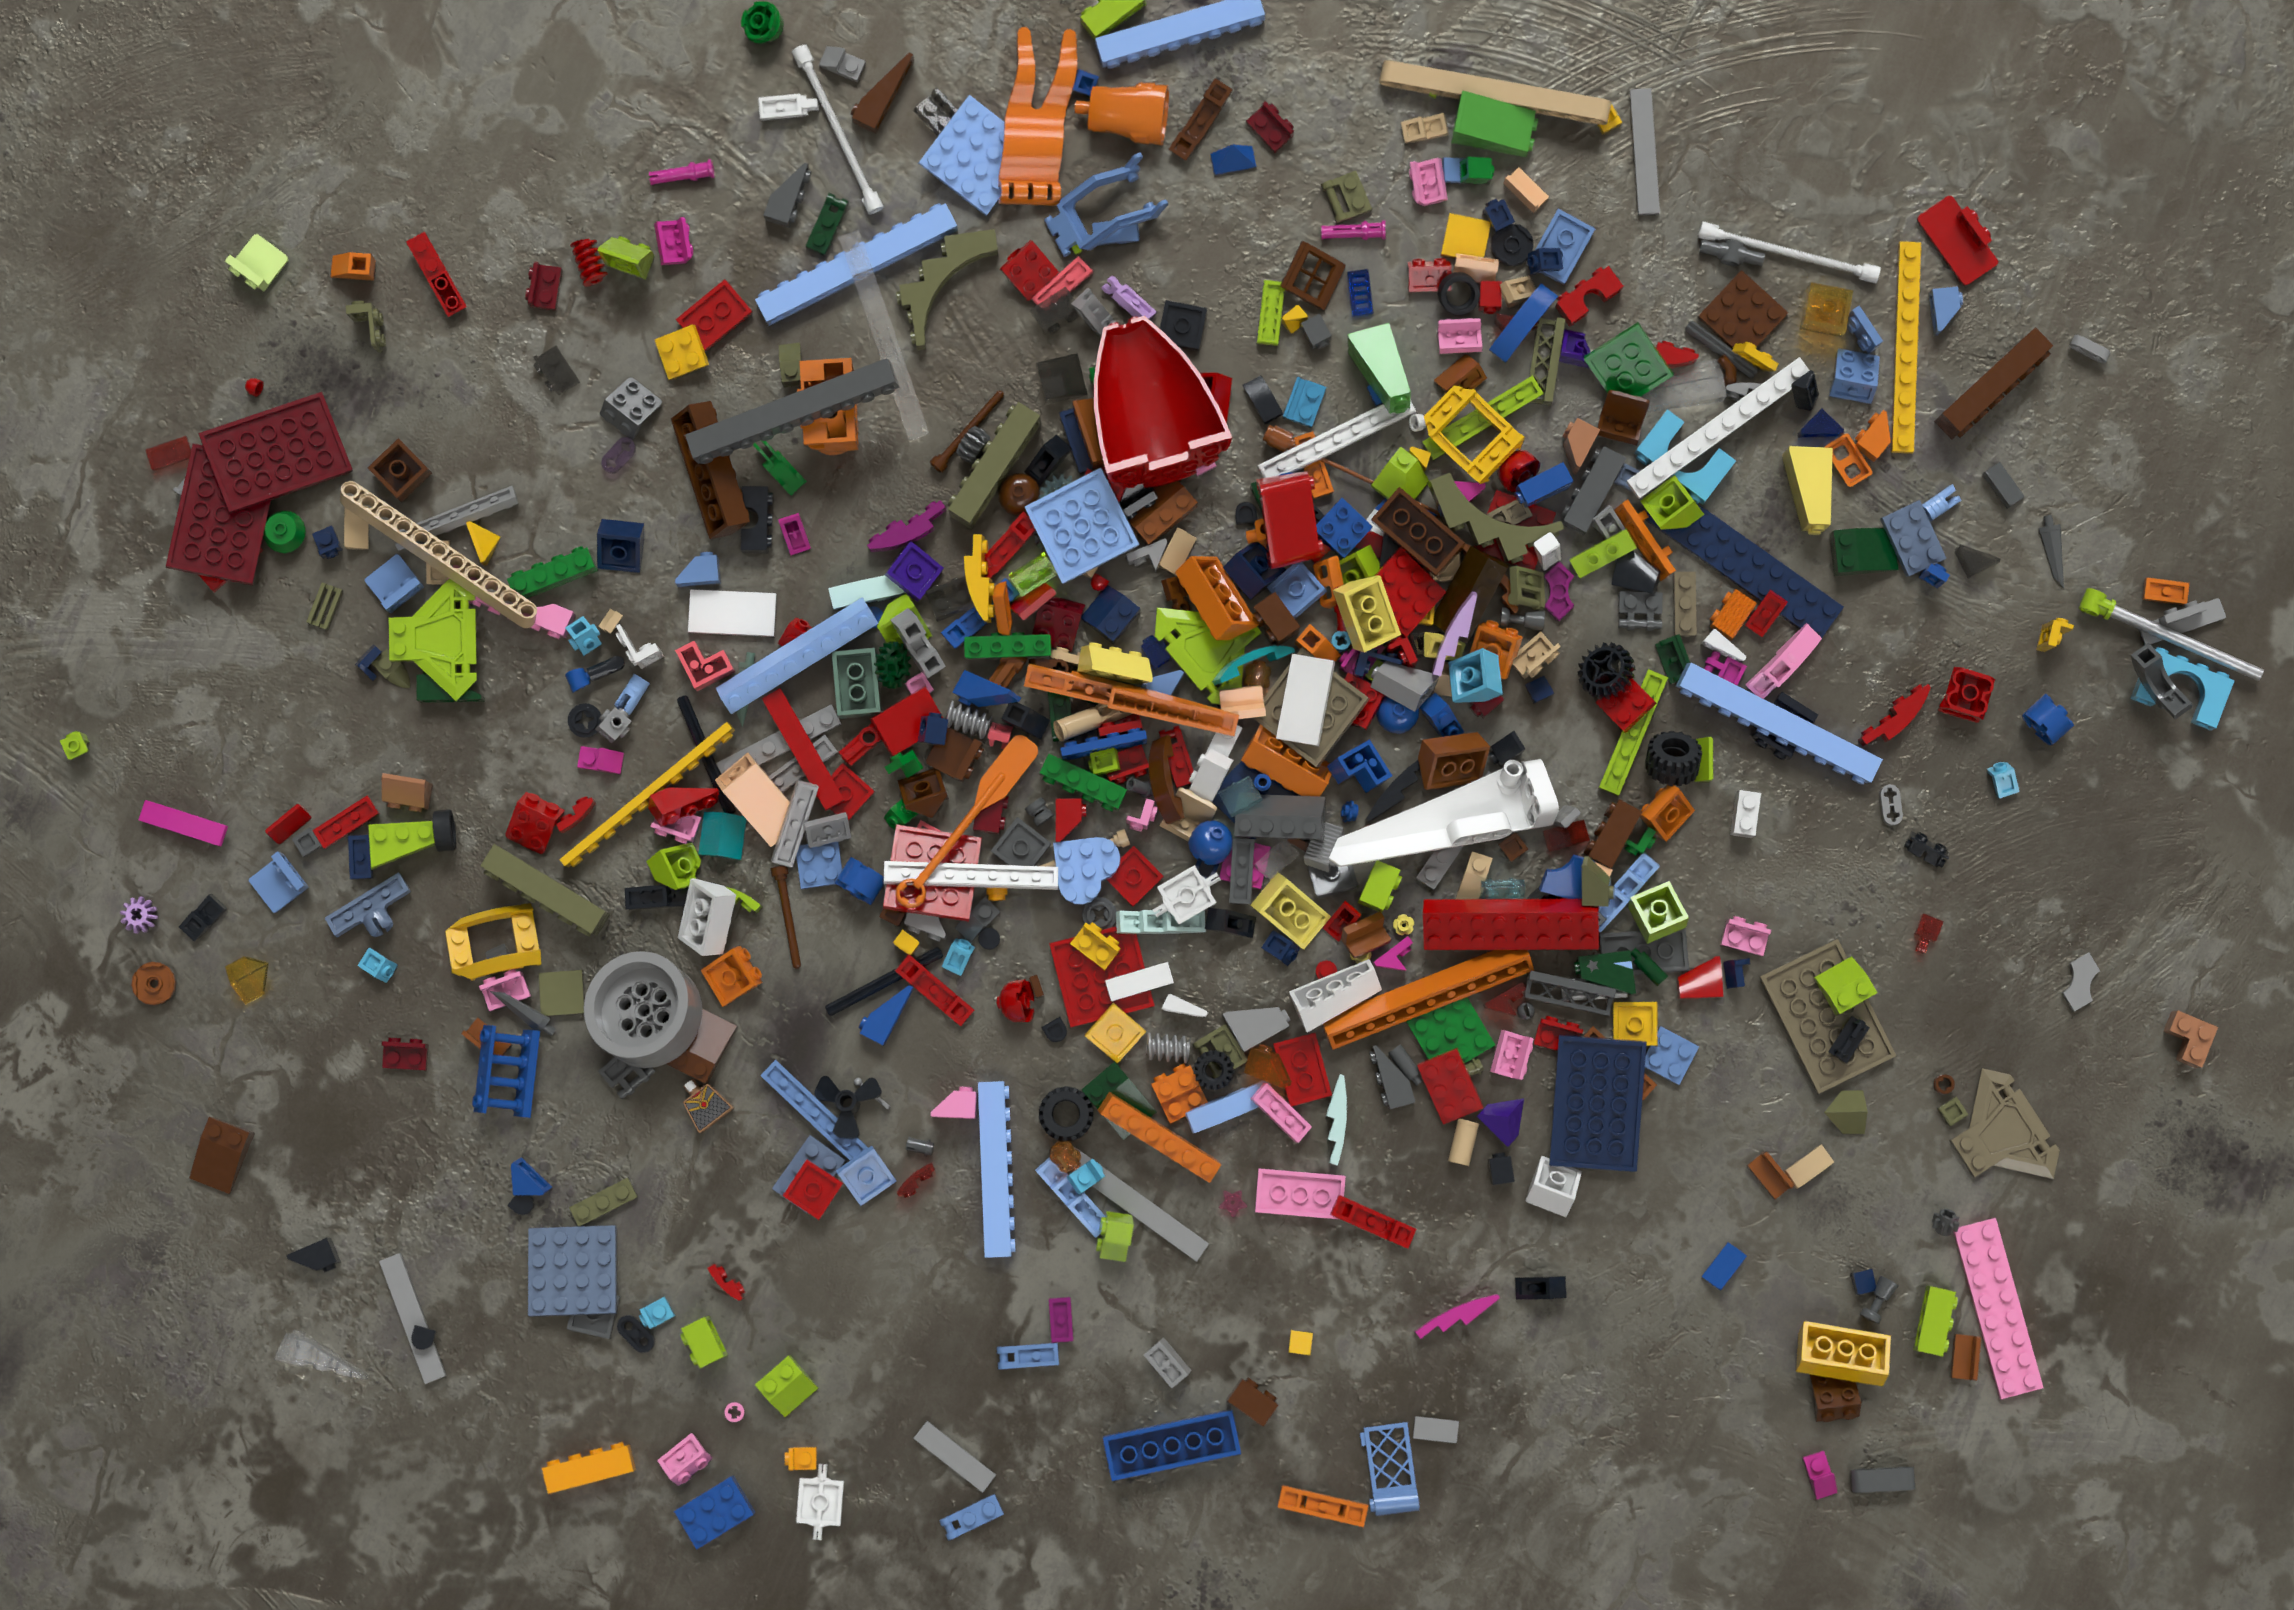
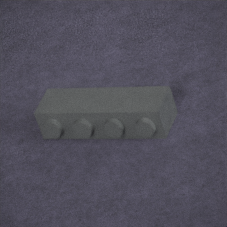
M1603 446L1601 451L1596 450L1591 459L1594 462L1591 470L1586 468L1581 478L1584 481L1581 488L1576 487L1571 496L1574 499L1571 507L1566 505L1561 514V517L1564 518L1562 521L1564 526L1583 536L1585 535L1623 466L1626 457Z

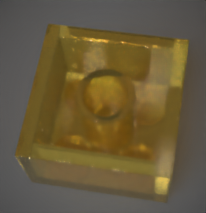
M1811 282L1806 291L1800 329L1842 337L1847 329L1853 290Z

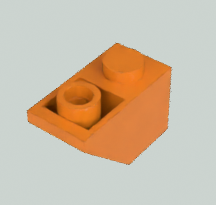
M348 252L332 256L331 278L374 281L376 259L372 254Z
M1885 410L1880 414L1875 412L1868 421L1870 424L1869 428L1866 431L1862 429L1855 437V440H1857L1855 445L1859 451L1872 462L1878 459L1891 442L1888 417Z
M1311 624L1308 625L1294 643L1300 649L1304 648L1316 658L1336 662L1341 656L1329 640Z

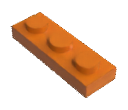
M1314 432L1294 437L1296 439L1294 444L1300 445L1315 438ZM1318 460L1303 468L1304 472H1308L1309 477L1313 476L1315 489L1311 490L1313 499L1334 493L1323 461Z

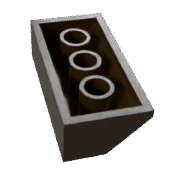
M1470 546L1434 613L1433 623L1446 633L1458 609L1471 592H1476L1477 599L1468 638L1459 636L1458 639L1467 644L1509 565Z

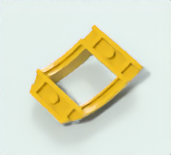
M1453 386L1424 415L1429 437L1479 484L1490 481L1488 478L1517 448L1521 449L1525 439L1474 389ZM1469 403L1500 432L1472 462L1441 433Z
M531 903L495 908L459 919L445 931L451 972L455 975L469 978L471 981L497 972L524 968V966L541 965V949L539 950ZM511 918L517 953L473 963L467 928L489 921Z

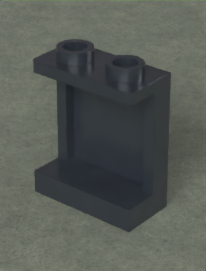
M1783 692L1777 696L1773 703L1810 723L1815 722L1818 717L1817 713ZM1755 731L1752 736L1756 740L1754 742L1756 745L1763 749H1766V747L1774 751L1773 755L1778 759L1784 761L1785 759L1789 760L1792 758L1796 747L1790 744L1784 746L1776 742V737L1770 734L1767 737Z

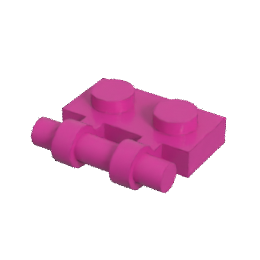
M1713 651L1711 656L1707 657L1704 669L1711 673L1713 669L1719 670L1717 676L1738 685L1747 666L1730 657H1727L1723 664L1718 661L1721 654Z

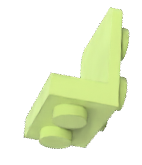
M255 234L236 258L229 255L225 262L230 266L228 270L237 277L242 275L246 278L245 283L254 290L258 287L264 292L288 262V257L264 238Z

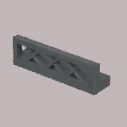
M1530 971L1524 998L1609 1016L1616 989ZM1532 982L1541 983L1545 992L1539 996L1529 994ZM1545 985H1550V986H1553V987H1551L1550 989H1547V987H1546ZM1559 987L1563 989L1567 996L1561 1000H1556L1549 991ZM1566 989L1573 990V992L1569 994ZM1576 992H1582L1588 1001L1582 1005L1575 1004L1571 996ZM1547 993L1550 998L1542 996ZM1588 994L1596 995V996H1594L1593 998L1590 999V997L1588 996ZM1598 996L1608 998L1606 1010L1597 1009L1592 1000ZM1569 998L1570 1002H1565L1564 1000ZM1590 1003L1592 1007H1588L1585 1005Z

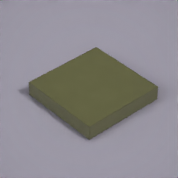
M583 970L539 973L541 1014L545 1016L584 1014Z

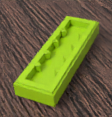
M1264 280L1257 344L1278 346L1284 289L1280 287L1282 283L1280 281Z
M1626 528L1570 558V562L1579 578H1582L1635 550L1637 546Z

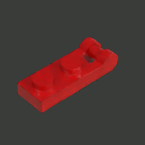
M1174 726L1173 729L1165 731V729L1158 731L1160 738L1170 735L1171 738L1176 737L1178 742L1172 744L1174 756L1168 758L1176 789L1192 784L1189 782V779L1194 770L1180 726Z

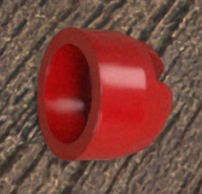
M255 378L248 379L245 383L246 391L255 397L261 394L264 387L263 381Z
M1096 573L1091 578V586L1096 591L1104 590L1109 583L1107 579Z

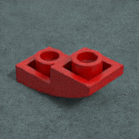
M585 796L575 801L576 805L572 806L575 815L572 816L570 813L560 818L561 822L556 825L561 833H565L575 827L590 813L596 804L592 797L588 799Z
M714 1264L707 1268L716 1283L727 1294L738 1301L744 1299L743 1294L746 1292L740 1281L736 1282L735 1279L726 1282L725 1278L728 1276L723 1266L719 1267L717 1264Z

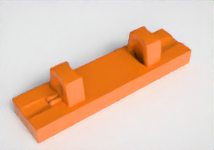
M1629 500L1624 501L1614 509L1647 562L1661 571L1659 580L1663 581L1675 572V568L1667 558L1673 553L1669 546L1661 549L1644 524L1645 519L1649 517L1645 510L1637 513Z
M1282 1485L1277 1506L1278 1508L1364 1527L1368 1504Z

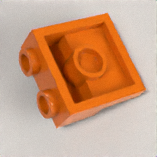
M1487 620L1478 625L1470 653L1484 648L1497 654L1501 678L1507 679L1513 660L1518 655L1523 637L1518 635L1516 629L1506 628L1504 630L1498 627L1499 623Z
M741 946L731 949L701 969L702 974L722 1007L727 1006L763 983L760 979L762 978L761 971L757 967L752 966L749 961L751 959L749 951L745 948L742 949Z
M1181 1064L1173 1068V1074L1166 1076L1163 1073L1153 1078L1155 1082L1151 1086L1170 1124L1185 1117L1186 1112L1208 1102L1199 1082L1195 1079L1196 1076L1190 1065L1186 1067L1185 1064Z

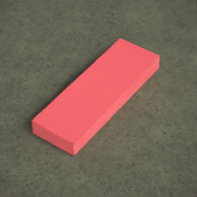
M1078 256L1032 298V301L1047 315L1093 273L1092 269Z

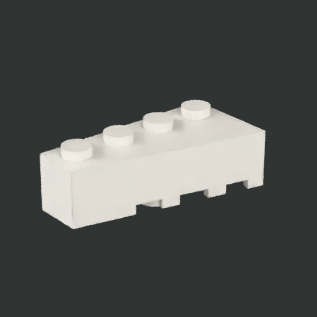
M1368 959L1291 990L1289 994L1306 1032H1309L1378 993L1382 988L1376 971Z

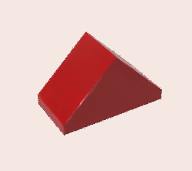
M1344 901L1324 925L1323 929L1339 942L1342 937L1343 928L1355 923L1362 914L1348 902Z

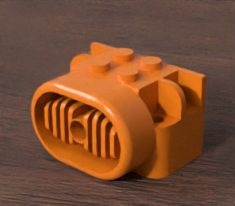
M852 358L800 361L801 389H797V392L854 371ZM857 404L852 409L834 412L837 415L832 419L821 417L814 420L810 425H800L801 429H803L804 445H807L812 450H818L827 455H839L846 451L859 449Z

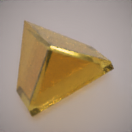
M243 956L225 966L230 985L242 1001L248 1004L265 995L269 963Z

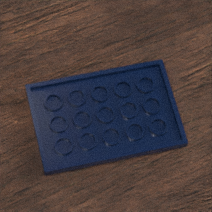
M1559 1035L1550 1166L1637 1172L1646 1041Z

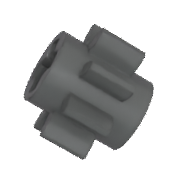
M1942 1209L1939 1214L1934 1213L1932 1228H1935L1936 1232L1942 1236L1952 1235V1231L1958 1232L1960 1225L1958 1222L1959 1217L1950 1209Z

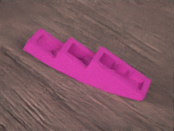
M145 800L138 819L139 821L220 847L228 829L226 825Z
M1493 1294L1455 1306L1432 1318L1414 1332L1421 1339L1436 1326L1444 1332L1459 1319L1464 1325H1467L1500 1297L1498 1294Z

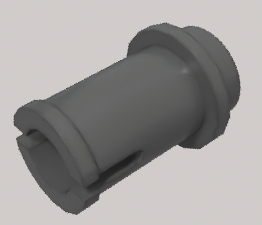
M1133 777L1128 779L1126 783L1127 790L1140 794L1142 798L1152 796L1153 792L1149 781L1142 782Z
M908 1137L907 1151L922 1153L925 1157L932 1155L934 1143L930 1139L924 1141Z

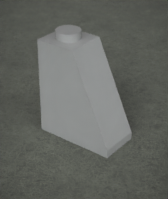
M1385 661L1380 667L1377 666L1371 675L1373 681L1370 687L1415 712L1434 692L1439 676Z
M1279 1007L1230 1011L1222 1014L1243 1053L1288 1028L1289 1024L1287 1022L1291 1021L1285 1009L1281 1011Z

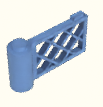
M1407 1422L1364 1428V1432L1360 1433L1361 1445L1366 1446L1371 1478L1373 1499H1369L1370 1511L1375 1512L1376 1516L1419 1511ZM1395 1428L1404 1429V1438L1400 1443H1397L1389 1436ZM1390 1429L1387 1434L1382 1431ZM1379 1431L1385 1436L1378 1447L1370 1441L1369 1432ZM1387 1438L1397 1445L1390 1456L1380 1449ZM1404 1441L1406 1444V1449L1403 1446H1401ZM1371 1446L1375 1448V1451L1373 1453L1371 1451ZM1399 1448L1407 1453L1408 1459L1403 1465H1400L1392 1458ZM1377 1451L1388 1458L1381 1469L1373 1463L1372 1459ZM1390 1460L1400 1467L1393 1478L1383 1471ZM1407 1463L1409 1465V1471L1406 1468H1404ZM1374 1468L1378 1470V1473L1376 1475L1374 1473ZM1402 1470L1410 1475L1411 1485L1402 1486L1395 1480ZM1382 1473L1391 1481L1386 1488L1377 1489L1375 1479ZM1393 1482H1394L1396 1485H1398V1486H1395V1487H1390Z

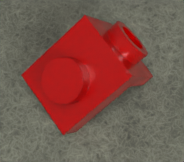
M795 618L788 624L778 644L784 646L812 629V627L809 626L807 621Z

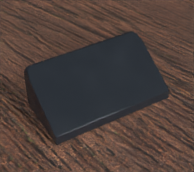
M1812 370L1808 371L1791 385L1796 407L1808 411L1813 409L1819 396L1815 374Z

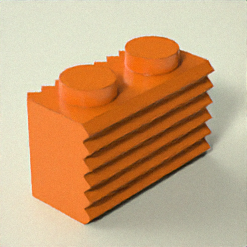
M1737 589L1732 593L1727 592L1721 601L1724 606L1720 611L1716 609L1709 619L1712 621L1710 627L1716 629L1730 641L1734 639L1757 604Z

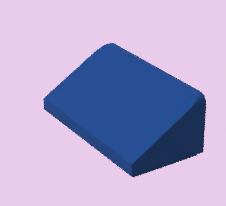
M1727 1242L1701 1277L1718 1290H1721L1747 1255Z

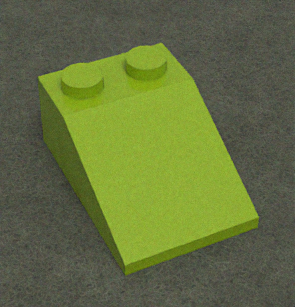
M619 236L618 239L611 237L598 247L597 251L606 266L643 279L647 278L654 259V254L649 246L641 243L637 246L631 244L629 239Z

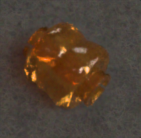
M1253 660V664L1246 665L1245 686H1262V690L1270 687L1272 669L1265 665V661L1258 660L1257 662V660Z
M1059 1141L1051 1147L1050 1160L1057 1165L1061 1172H1074L1080 1166L1081 1153L1074 1149L1071 1142Z

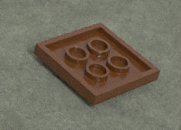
M1741 270L1697 318L1733 350L1735 343L1750 342L1758 347L1788 315V312Z

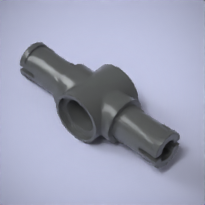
M1702 240L1700 253L1718 256V259H1721V263L1729 266H1739L1743 262L1762 266L1765 253L1746 250L1747 247H1744L1742 242L1736 240H1726L1725 243L1722 242L1721 244Z

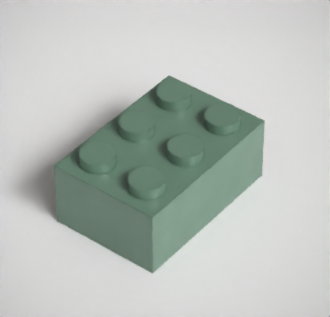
M875 648L832 652L836 707L839 719L876 716L882 712L878 682L879 674H875L877 666H874V663L877 662Z

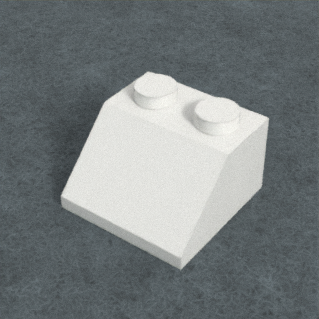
M1541 1155L1525 1202L1567 1217L1576 1197L1582 1171L1573 1167L1550 1166L1549 1158Z

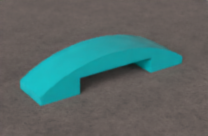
M1269 646L1245 653L1222 668L1212 682L1214 685L1239 676L1238 666L1264 655L1271 662L1295 652V649L1288 646Z

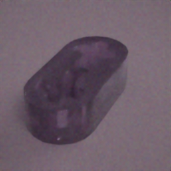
M628 437L620 438L603 456L601 460L603 469L611 474L617 473L636 452L635 443ZM623 443L626 444V445H627L628 443H630L629 447H630L631 450H630L629 452H627V451L625 450V451L620 455L619 453H620V452L622 451V449H623V448L621 447V445H622ZM618 456L615 460L616 467L610 466L607 468V460H614Z

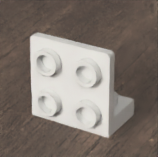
M620 624L616 626L618 632L615 634L624 647H628L629 650L626 651V654L634 666L638 665L643 669L664 657L660 648L655 643L643 645L637 653L625 629Z

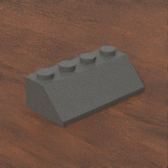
M1240 794L1235 813L1234 836L1324 840L1326 797Z

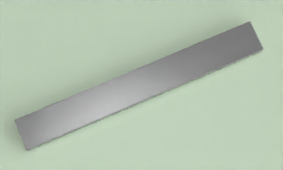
M1067 1142L1055 1160L1074 1172L1090 1161L1091 1158ZM1102 1167L1105 1177L1092 1186L1197 1262L1209 1243Z

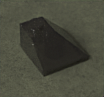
M1078 353L1036 363L1046 404L1087 395Z

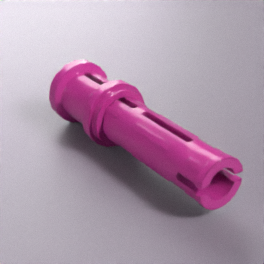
M712 159L696 164L690 162L688 166L649 172L651 185L684 179L697 181L698 178L709 176L715 178Z
M1382 220L1381 223H1368L1364 221L1358 225H1321L1322 239L1362 237L1364 240H1368V238H1382V240H1386L1385 220Z

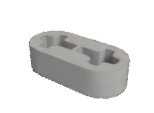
M2074 335L2069 345L2075 351L2100 363H2106L2111 354L2107 348L2080 335Z
M1886 785L1879 791L1881 817L1886 825L1894 826L1900 823L1903 818L1900 791L1894 785ZM1888 789L1895 794V796L1891 797L1892 804H1889V798L1884 796ZM1890 807H1892L1893 813L1898 815L1894 822H1892L1891 818H1887V814L1890 813Z

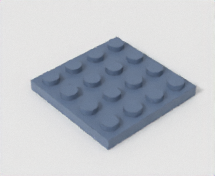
M617 1226L528 1228L529 1317L617 1314Z

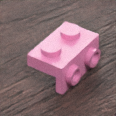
M1435 158L1420 163L1410 162L1411 169H1409V175L1414 185L1412 194L1417 204L1428 206L1447 201L1441 159Z
M1480 318L1438 321L1439 354L1482 352Z
M1146 798L1140 819L1127 816L1126 824H1129L1130 829L1142 832V829H1148L1149 822H1154L1158 807L1154 806L1155 801Z
M696 815L686 816L673 824H667L662 827L654 819L650 827L655 829V834L664 837L670 834L675 836V841L687 844V841H694L702 818Z
M516 969L503 973L504 977L496 979V977H491L483 980L484 984L480 985L479 988L483 992L490 1012L506 1006L490 991L504 992L519 1001L531 997L523 972H517Z
M1501 1030L1490 1072L1512 1079L1523 1080L1527 1072L1528 1058L1533 1049V1038Z

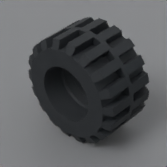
M1669 731L1668 733L1661 732V734L1654 735V738H1651L1646 754L1645 769L1647 774L1652 776L1653 780H1658L1659 783L1668 784V786L1690 784V781H1694L1699 773L1702 757L1701 745L1698 744L1696 739H1692V736L1684 735L1682 732Z
M1068 1086L1058 1087L1050 1091L1041 1101L1039 1120L1044 1131L1052 1138L1059 1141H1073L1082 1137L1089 1130L1093 1121V1107L1089 1098L1080 1090ZM1070 1101L1077 1106L1079 1118L1074 1125L1062 1127L1055 1122L1053 1111L1060 1102Z

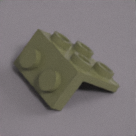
M364 301L351 302L352 305H346V314L354 322L369 321L371 345L378 353H382L383 347H386L385 335L381 334V326H384L383 314L379 313V310L372 303H365Z

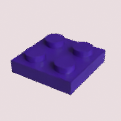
M910 541L884 575L918 602L944 567Z

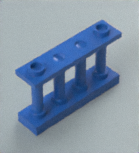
M483 1025V1029L480 1032L481 1050L476 1093L472 1100L473 1112L486 1113L487 1107L513 1109L514 1116L530 1118L540 1031L523 1030V1034L520 1036L495 1033L496 1026ZM494 1041L520 1044V1056L493 1055ZM492 1063L518 1066V1077L511 1079L491 1076ZM489 1085L515 1088V1100L488 1098Z

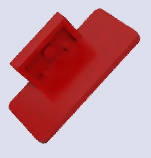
M1949 195L1917 217V221L1962 285L1967 286L1998 264V259L1988 247L1992 241L1991 234L1986 227L1981 226L1976 212L1972 209L1970 210L1968 206L1961 209L1954 197Z

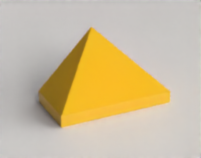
M471 521L466 522L479 560L485 566L489 563L500 540V536Z

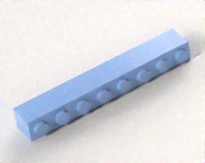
M1224 0L1095 38V45L1102 68L1108 67V69H1111L1125 61L1132 63L1138 61L1142 56L1148 55L1152 57L1166 49H1169V51L1179 49L1181 45L1189 43V45L1197 44L1203 38L1209 37V39H1214L1227 31L1230 33L1238 32L1244 26H1258L1265 20V12L1261 0Z
M862 597L716 687V690L729 712L733 714L879 623Z
M1004 1081L978 1082L985 1258L1011 1257L1012 1252H1016L1015 1239H1011V1230H1015L1014 1217H1010V1208H1014L1013 1195H1009V1186H1013V1174L1008 1173V1164H1012V1151H1007V1143L1011 1142V1129L1006 1128V1121H1010V1108H1006L1005 1099H1009V1086H1005Z

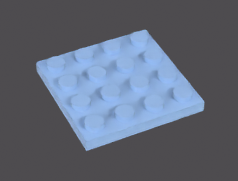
M969 95L918 162V164L985 216L998 201L1001 194V188L998 187V176L1003 150L1004 121Z
M1102 468L1025 506L1062 584L1140 545Z

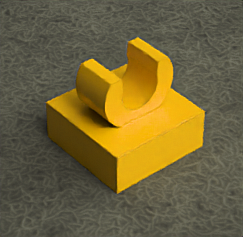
M1612 104L1607 124L1598 125L1602 134L1622 124Z

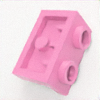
M1733 916V919L1726 920L1720 945L1759 956L1764 955L1768 936L1771 934V930L1766 929V924L1754 922V925L1745 923L1746 919Z
M690 1433L657 1461L669 1479L679 1486L689 1481L691 1476L698 1470L705 1468L708 1462L712 1460V1457L705 1451L696 1436Z

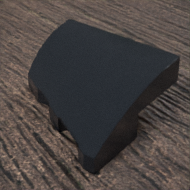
M1631 551L1617 559L1611 585L1653 594L1657 592L1661 571L1654 565H1650L1643 556Z

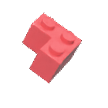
M695 641L675 650L697 692L735 673L724 650L706 659Z

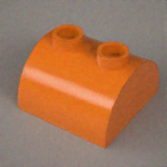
M1667 784L1656 792L1655 798L1650 804H1645L1642 807L1640 818L1648 827L1656 831V835L1667 842L1695 810L1678 787L1675 785L1668 786Z

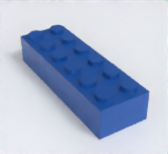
M1232 1409L1103 1436L1112 1481L1241 1454Z

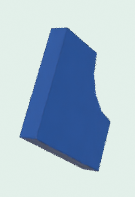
M1573 854L1570 861L1563 867L1555 870L1546 869L1539 890L1567 899H1582V863L1584 857Z

